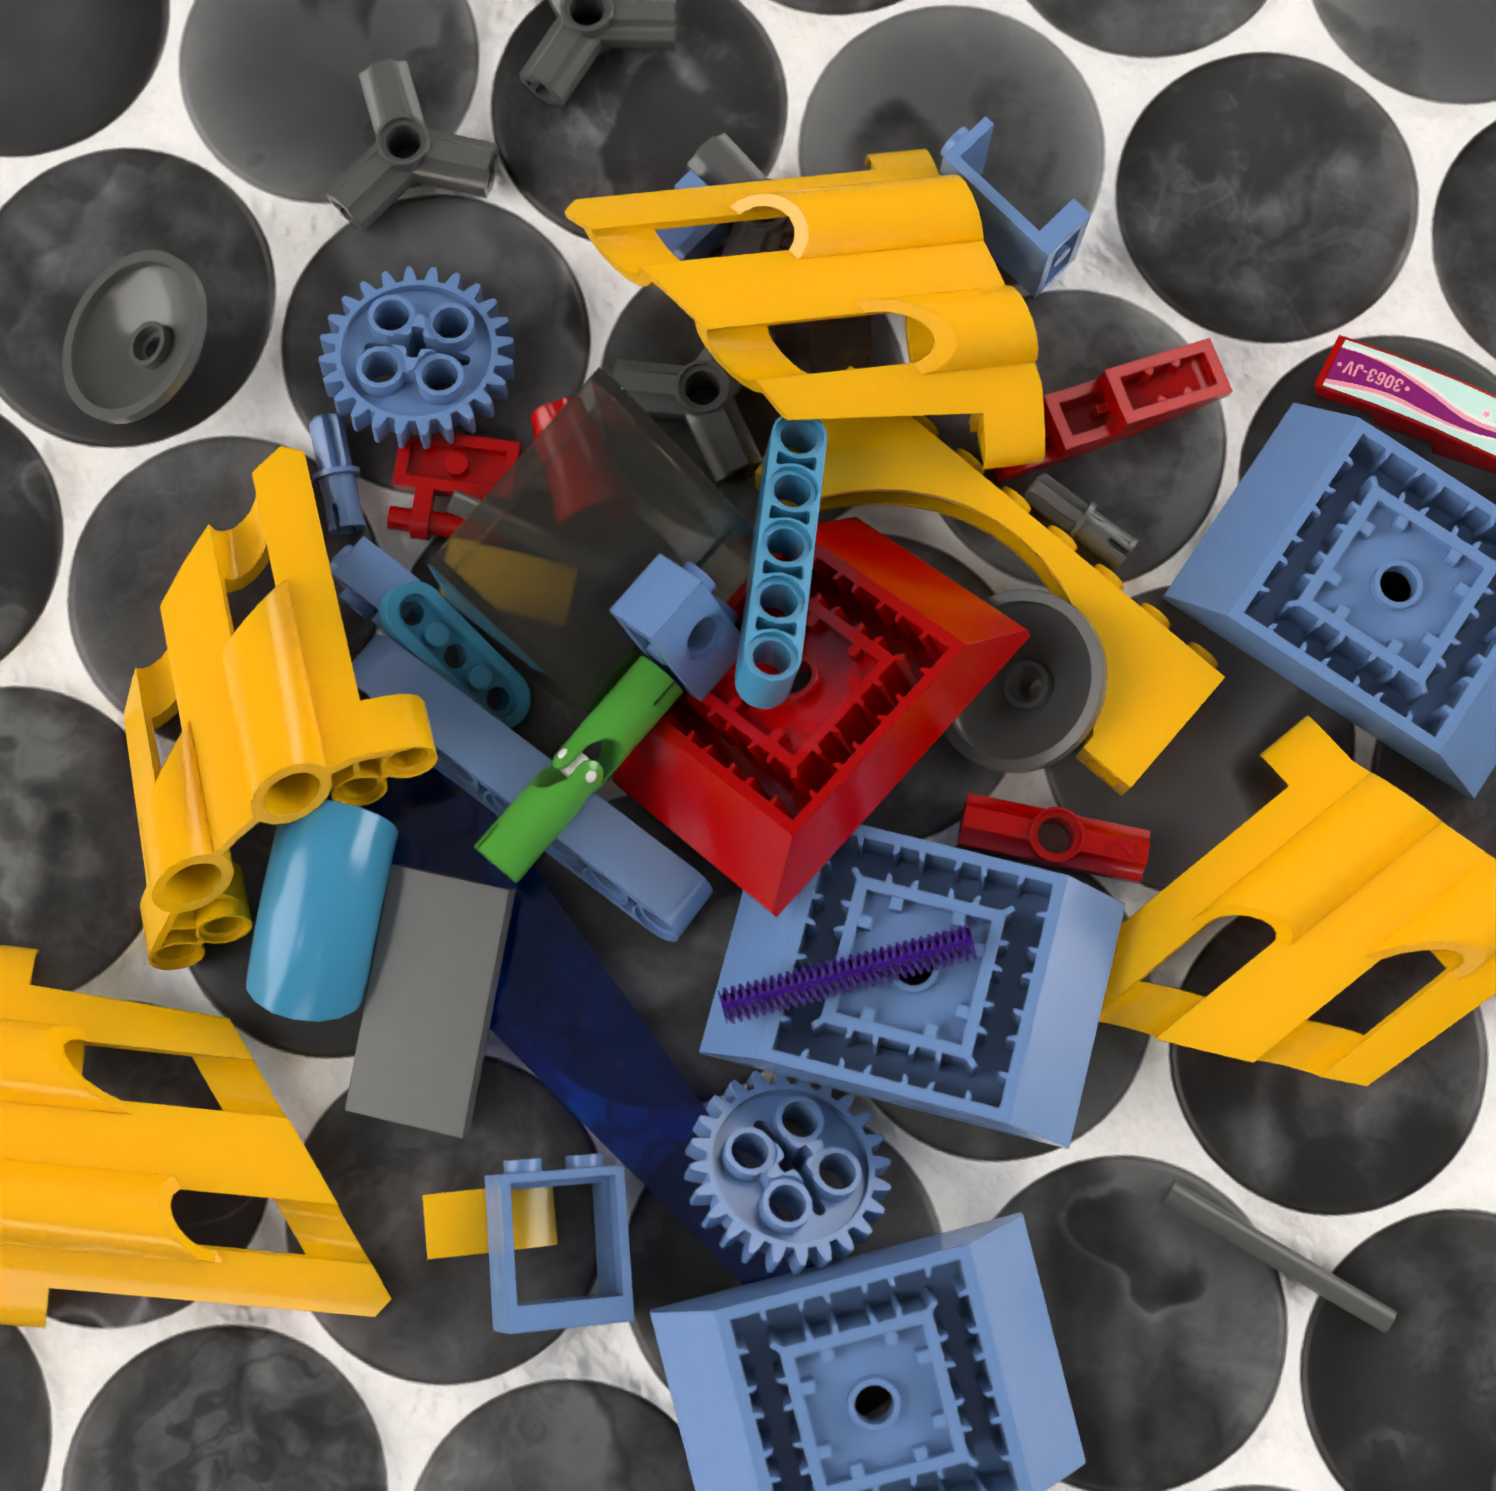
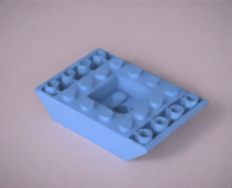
M1293 403L1162 598L1472 800L1476 797L1496 765V505L1361 418ZM1397 572L1408 580L1411 592L1407 601L1395 602L1383 594L1380 587V579L1383 573Z
M861 824L777 918L743 890L699 1053L1069 1149L1126 904L1069 875ZM967 923L970 926L977 960H974L972 954H969V962L962 956V964H959L957 959L954 958V966H951L948 960H946V968H943L940 962L938 963V970H935L932 965L931 976L920 985H908L900 979L896 981V978L891 975L892 980L890 983L884 977V984L882 985L876 979L875 987L868 981L867 989L860 983V991H857L853 985L852 993H849L845 987L844 995L837 989V997H834L829 991V999H826L821 993V1001H818L814 996L813 1003H810L806 997L805 1005H802L798 1000V1007H794L790 1002V1009L788 1010L782 1004V1011L780 1012L775 1007L773 1014L767 1009V1014L764 1016L759 1010V1017L757 1018L751 1012L750 1020L743 1015L742 1022L736 1018L735 1024H732L729 1020L728 1024L726 1023L718 994L719 991L722 996L723 988H726L730 993L731 986L733 985L738 991L739 984L741 983L744 989H746V982L748 981L754 987L755 979L761 985L763 977L769 983L770 975H773L777 981L778 973H781L785 979L786 971H789L793 977V969H797L800 974L801 967H804L808 972L809 965H812L816 970L817 963H820L824 968L825 961H828L831 965L833 959H836L839 963L842 956L847 961L850 954L855 959L858 952L863 957L865 950L870 954L873 948L878 952L880 946H883L886 950L888 944L894 948L895 942L902 946L903 940L909 943L911 938L917 941L919 936L925 939L927 934L933 937L934 932L939 934L942 933V930L949 932L950 928L953 927L956 930L960 925L964 929Z
M1021 1212L852 1256L844 1260L833 1261L821 1270L814 1266L803 1269L799 1275H794L792 1272L650 1310L695 1491H1046L1086 1463L1025 1220ZM871 1385L884 1387L892 1396L889 1409L883 1415L875 1418L865 1417L855 1409V1400L858 1393Z

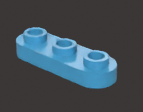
M411 581L396 585L386 592L380 602L379 620L384 632L393 641L413 654L507 727L511 728L518 725L526 717L531 704V694L524 678L435 588L424 582ZM405 603L410 604L416 612V619L412 625L406 624L401 618V608ZM448 646L453 647L459 656L458 663L454 668L449 667L444 660V652ZM492 688L499 693L501 699L500 705L496 710H492L486 700L487 694Z

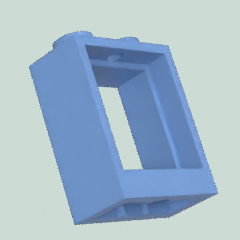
M603 1153L565 1156V1169L542 1171V1158L503 1161L504 1174L484 1175L493 1331L515 1334L634 1321L624 1165L603 1166ZM592 1183L599 1294L517 1302L511 1190Z

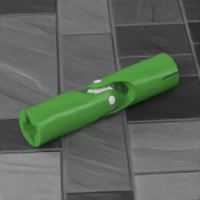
M640 656L557 751L548 767L541 770L474 847L517 884L583 808L587 798L605 783L681 696L683 691L680 686L659 666L646 657ZM601 740L602 747L597 762L590 760L582 753L587 746Z

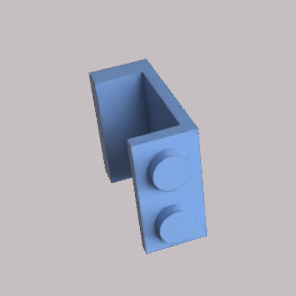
M985 116L971 130L965 126L961 127L945 143L940 152L943 159L939 174L959 175L966 182L977 204L982 221L983 240L993 260L1035 298L1076 258L1091 214L1073 198L1040 231L980 176L984 170L994 123Z

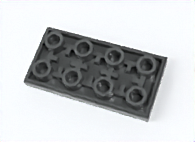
M391 864L345 1111L459 1138L469 1135L516 889L403 864Z

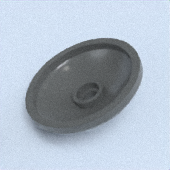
M160 250L138 251L119 259L106 268L85 291L69 322L62 354V369L66 388L73 402L83 412L110 424L135 422L149 416L167 404L188 381L198 363L205 342L207 302L199 277L187 263L168 252Z
M1016 589L1005 591L988 597L983 601L1027 629L1030 637L944 731V734L963 756L978 765L999 772L1026 773L1046 768L1062 760L1076 749L1089 734L1097 721L1105 700L1108 679L1107 661L1097 631L1087 617L1075 606L1060 597L1040 590ZM1040 679L1042 689L1036 697L1031 698L1029 688L1035 680Z

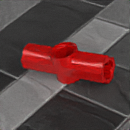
M967 793L956 846L1030 861L1043 869L1063 868L1140 884L1147 865L1151 831L1078 816L1063 807L1045 809ZM1044 824L1060 826L1068 837L1066 851L1060 854L1046 851L1038 840L1039 827Z

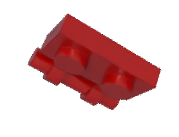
M438 432L432 434L430 448L424 449L419 435H411L404 449L398 446L392 485L395 490L415 493L412 508L390 506L387 528L410 532V538L429 541L431 536L435 535L463 539L464 541L480 544L486 542L507 545L509 539L454 514L435 512V503L437 496L452 498L455 489L489 504L514 506L523 450L521 442L454 433V443L449 444L441 433Z

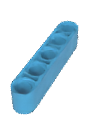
M780 416L772 428L763 459L735 672V688L740 698L747 704L759 709H771L781 705L788 698L802 660L827 446V431L819 419L785 420ZM787 448H795L800 450L802 453H794L789 451ZM778 500L791 501L795 503L798 507H789L783 505ZM781 553L788 556L792 561L783 562L777 560L771 554ZM763 609H778L782 611L786 615V617L776 618L770 616ZM758 663L772 665L779 670L780 674L768 675L762 673L755 665Z

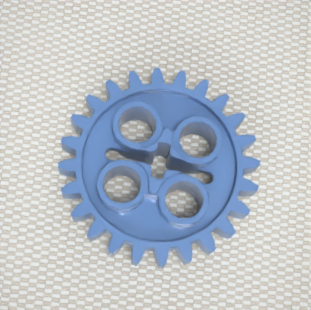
M410 266L405 269L403 281L397 283L387 271L382 272L383 287L377 290L364 281L361 282L360 288L363 299L360 301L343 296L341 301L346 316L329 314L328 322L331 333L320 336L324 355L318 358L322 375L326 376L323 378L328 397H334L339 416L350 414L355 431L358 432L372 423L371 428L375 442L380 443L391 431L396 433L399 448L404 449L411 435H419L424 449H429L433 433L440 432L443 438L451 444L454 443L453 427L460 424L465 430L473 434L476 432L475 413L491 419L495 416L491 398L506 400L508 394L505 380L514 379L515 376L512 360L515 357L514 340L509 337L508 318L499 317L498 302L495 298L483 301L480 284L476 283L462 291L460 274L456 272L446 283H441L438 279L436 267L430 268L425 280H417L415 272ZM391 325H403L402 328L397 330H385L386 327ZM450 332L462 333L461 336L456 338L443 337ZM382 375L393 376V378L385 382L376 383L372 381ZM439 383L452 384L450 388L445 390L431 389Z
M757 1070L753 1071L749 1077L746 1089L740 1083L733 1080L724 1092L725 1099L716 1095L711 1098L706 1108L709 1116L700 1115L692 1129L700 1138L691 1139L685 1154L697 1160V1162L689 1165L684 1178L690 1182L702 1183L695 1190L689 1201L691 1205L710 1206L711 1210L701 1224L704 1229L722 1224L726 1229L719 1244L721 1248L724 1249L736 1240H739L744 1244L742 1251L743 1263L747 1264L756 1252L759 1251L765 1253L767 1272L772 1273L782 1257L788 1259L793 1274L799 1275L806 1265L808 1256L817 1269L821 1270L826 1268L832 1260L831 1251L841 1260H844L854 1249L852 1240L863 1244L872 1232L868 1223H876L885 1211L877 1200L884 1199L891 1190V1184L877 1177L885 1173L891 1165V1160L873 1155V1152L879 1148L885 1139L883 1134H865L863 1129L873 1115L870 1112H864L853 1116L848 1111L853 1103L854 1094L849 1093L837 1101L831 1097L833 1088L821 1085L816 1090L810 1087V1082L800 1079L795 1084L788 1082L787 1076L774 1073L768 1085ZM791 1119L798 1122L804 1128L807 1136L797 1137L790 1134L785 1129L782 1120ZM754 1125H761L764 1128L765 1132L758 1128H755ZM743 1150L749 1153L755 1159L757 1168L747 1169L740 1166L734 1160L732 1151ZM790 1166H792V1167L794 1168L793 1170H789V1171H787L786 1173H784V1172L780 1169V1168H782V1169H787V1168H789ZM819 1170H829L835 1173L841 1179L843 1189L829 1187L822 1180ZM769 1202L785 1204L792 1211L794 1221L784 1222L777 1219L769 1208ZM812 1207L822 1211L823 1215H816Z

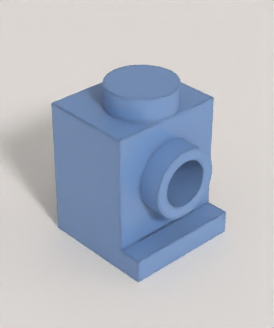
M363 536L354 547L350 544L346 545L337 553L330 563L331 573L344 588L339 598L365 619H368L375 612L376 615L372 618V621L382 634L390 638L384 632L379 620V606L383 596L396 585L411 581H421ZM405 603L401 608V618L404 622L415 610L408 603Z

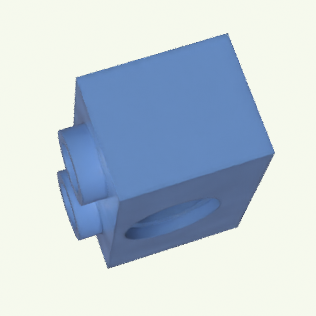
M659 553L609 611L649 660L666 672L681 689L701 702L737 661L740 632L735 627V623L739 620V616L723 600L711 594L716 585L698 566L687 561L680 567Z

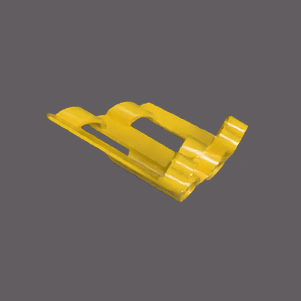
M927 149L867 154L865 167H870V170L575 199L564 211L566 218L585 230L590 241L600 254L619 273L639 286H658L695 321L697 333L714 359L743 386L754 392L763 393L783 419L814 420L971 414L969 426L971 432H977L983 460L981 470L1043 462L1045 456L1043 388L1035 363L1038 359L1039 347L1032 316L1021 294L1013 286L1005 285L983 240V228L979 210L966 182L959 175H940ZM789 217L794 226V240L789 250L681 261L665 246L655 230ZM884 313L905 315L906 343L910 363L808 374L790 362L779 350L769 334L768 326Z
M280 446L253 471L252 477L256 498L250 512L241 523L233 529L226 531L214 530L210 524L206 527L182 564L160 605L167 651L151 666L142 669L136 668L132 678L124 711V723L147 887L141 898L140 910L149 964L156 969L178 970L187 968L202 960L205 955L204 943L219 944L235 941L251 931L253 924L243 871L239 865L232 861L230 847L259 821L276 825L290 823L303 818L317 809L328 797L329 792L331 793L332 801L357 807L368 805L383 797L387 792L388 784L386 778L393 777L399 779L419 776L434 767L438 760L426 704L422 698L413 694H394L360 700L305 452ZM270 560L275 588L254 608L234 632L227 593L241 590L254 581ZM179 711L182 733L161 770L154 729L164 725Z
M1307 715L1259 755L1275 770L1288 787L1121 924L1099 1022L1133 1029L1152 1035L1157 1040L1253 1063L1256 1060L1275 1063L1327 1079L1368 1086L1496 994V859L1443 823L1437 816L1383 778L1367 771L1352 761L1329 735ZM1231 915L1249 916L1266 922L1276 932V939L1272 944L1208 996L1142 980L1216 918ZM1430 950L1446 968V970L1366 1034L1327 1023L1308 1020L1309 1017L1381 959L1402 953Z
M0 945V1325L46 1328L50 1288L367 1317L377 1316L389 1303L391 1297L345 1220L337 1201L289 1118L286 1117L253 1057L229 1018L31 985L37 953H39V949ZM85 1046L191 1056L223 1111L123 1101L109 1095L82 1076ZM181 1189L273 1198L306 1255L197 1245L189 1240L177 1226L171 1210L172 1197Z

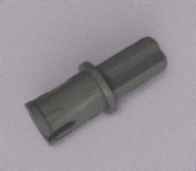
M1046 473L1040 474L1024 495V499L1030 507L1109 564L1110 568L1114 571L1121 566L1127 557L1108 544V540L1127 554L1134 549L1139 541L1135 536L1132 537L1095 509L1098 503L1094 500L1087 504Z

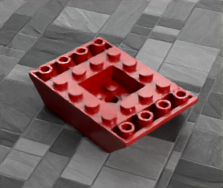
M858 517L817 523L802 660L797 674L812 673L808 685L796 693H789L788 698L781 705L771 709H759L741 699L735 688L736 661L701 702L682 689L683 693L614 771L612 781L777 918L1027 641L1030 634L1027 629ZM781 553L771 554L777 560L783 562L792 561L788 556ZM747 580L726 602L739 616L735 627L740 634ZM763 609L770 616L776 618L786 617V615L778 609ZM766 663L755 665L762 673L768 675L780 674L779 670L772 665Z

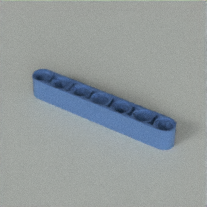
M376 634L352 661L360 700L394 694H413L425 701L438 756L434 768L500 817L531 780L552 762L550 758L392 639ZM592 793L587 798L583 808L545 851L650 932L670 942H675L679 939L713 892L710 883L695 868L596 793Z

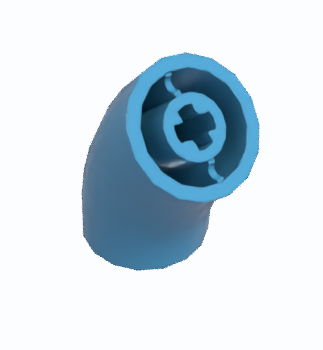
M324 800L317 809L307 816L290 823L276 824L256 917L247 971L246 990L254 1002L271 1013L293 1020L315 1022L340 1019L355 1012L365 999L381 909L399 832L392 822L381 815L361 807L338 801Z

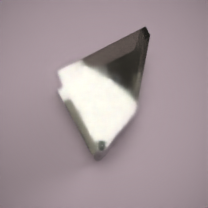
M598 367L427 564L449 603L498 653L583 722L640 656L646 657L609 610L659 553L680 567L687 561L698 566L716 585L711 594L719 597L726 603L748 579L754 532L745 517L621 384Z

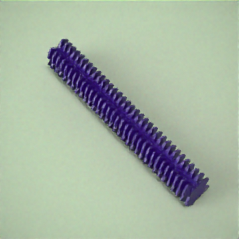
M967 923L964 929L960 925L956 930L953 927L950 928L949 932L946 930H942L941 934L934 932L933 937L927 934L925 939L919 936L917 941L911 938L909 943L903 940L902 946L895 942L894 948L888 944L886 950L883 946H880L878 952L873 948L870 954L865 950L863 957L858 952L855 959L850 954L847 961L842 956L839 963L836 959H833L831 965L828 961H825L824 968L820 963H817L816 970L812 965H809L808 972L804 967H801L800 974L797 969H793V977L789 971H786L785 979L781 973H778L777 981L773 975H770L769 983L763 977L761 985L755 979L754 987L748 981L746 982V989H744L741 983L739 984L738 991L733 985L731 986L730 993L726 988H723L722 996L719 991L718 994L726 1023L728 1024L729 1020L732 1024H735L736 1018L742 1022L743 1015L750 1020L751 1012L757 1018L759 1017V1010L764 1016L767 1014V1009L771 1014L774 1013L775 1007L780 1012L782 1011V1004L788 1010L790 1009V1002L794 1007H798V1000L802 1005H805L806 997L810 1003H813L814 996L818 1001H821V993L826 999H829V991L834 997H837V989L844 995L845 987L849 993H852L853 985L857 991H860V983L867 989L868 981L875 987L876 979L882 985L884 984V977L890 983L892 980L891 975L898 981L899 973L905 979L907 978V971L913 977L915 976V969L920 974H923V967L926 968L927 972H930L931 964L935 970H938L939 962L943 968H946V960L949 961L951 966H954V958L957 959L959 964H962V956L969 962V954H972L974 960H977L970 926Z

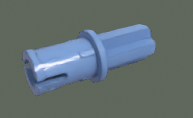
M337 413L315 416L310 421L309 429L318 472L314 473L312 478L313 483L320 485L328 534L335 536L354 533V527L356 531H362L366 528V521L363 517L356 481L361 472L358 466L352 464L344 418Z

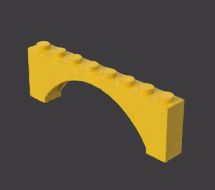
M850 365L846 370H851V369H855V368H853V367ZM926 416L819 419L827 431L819 512L842 507L866 505L906 506L937 512L963 521L991 535L1012 550L1036 573L1051 594L1069 602L1087 617L1102 642L1107 661L1108 679L1101 712L1093 728L1085 738V746L1075 758L1122 797L1225 678L1224 675L1216 670L1218 662L1213 655L1197 643L1190 642L1186 645L1168 630L1171 627V623L1164 614L1152 605L1142 603L1139 606L1122 591L1124 584L1117 575L1101 564H1096L1093 567L1075 552L1077 550L1076 543L1063 530L1054 525H1050L1048 528L1044 527L1029 514L1031 507L1021 495L1006 486L1000 490L983 476L985 470H981V463L973 455L961 448L954 452L937 438L939 431ZM787 448L791 452L802 453L798 449ZM762 464L755 471V488L758 490L760 487ZM778 500L783 505L789 507H798L795 503L791 501Z

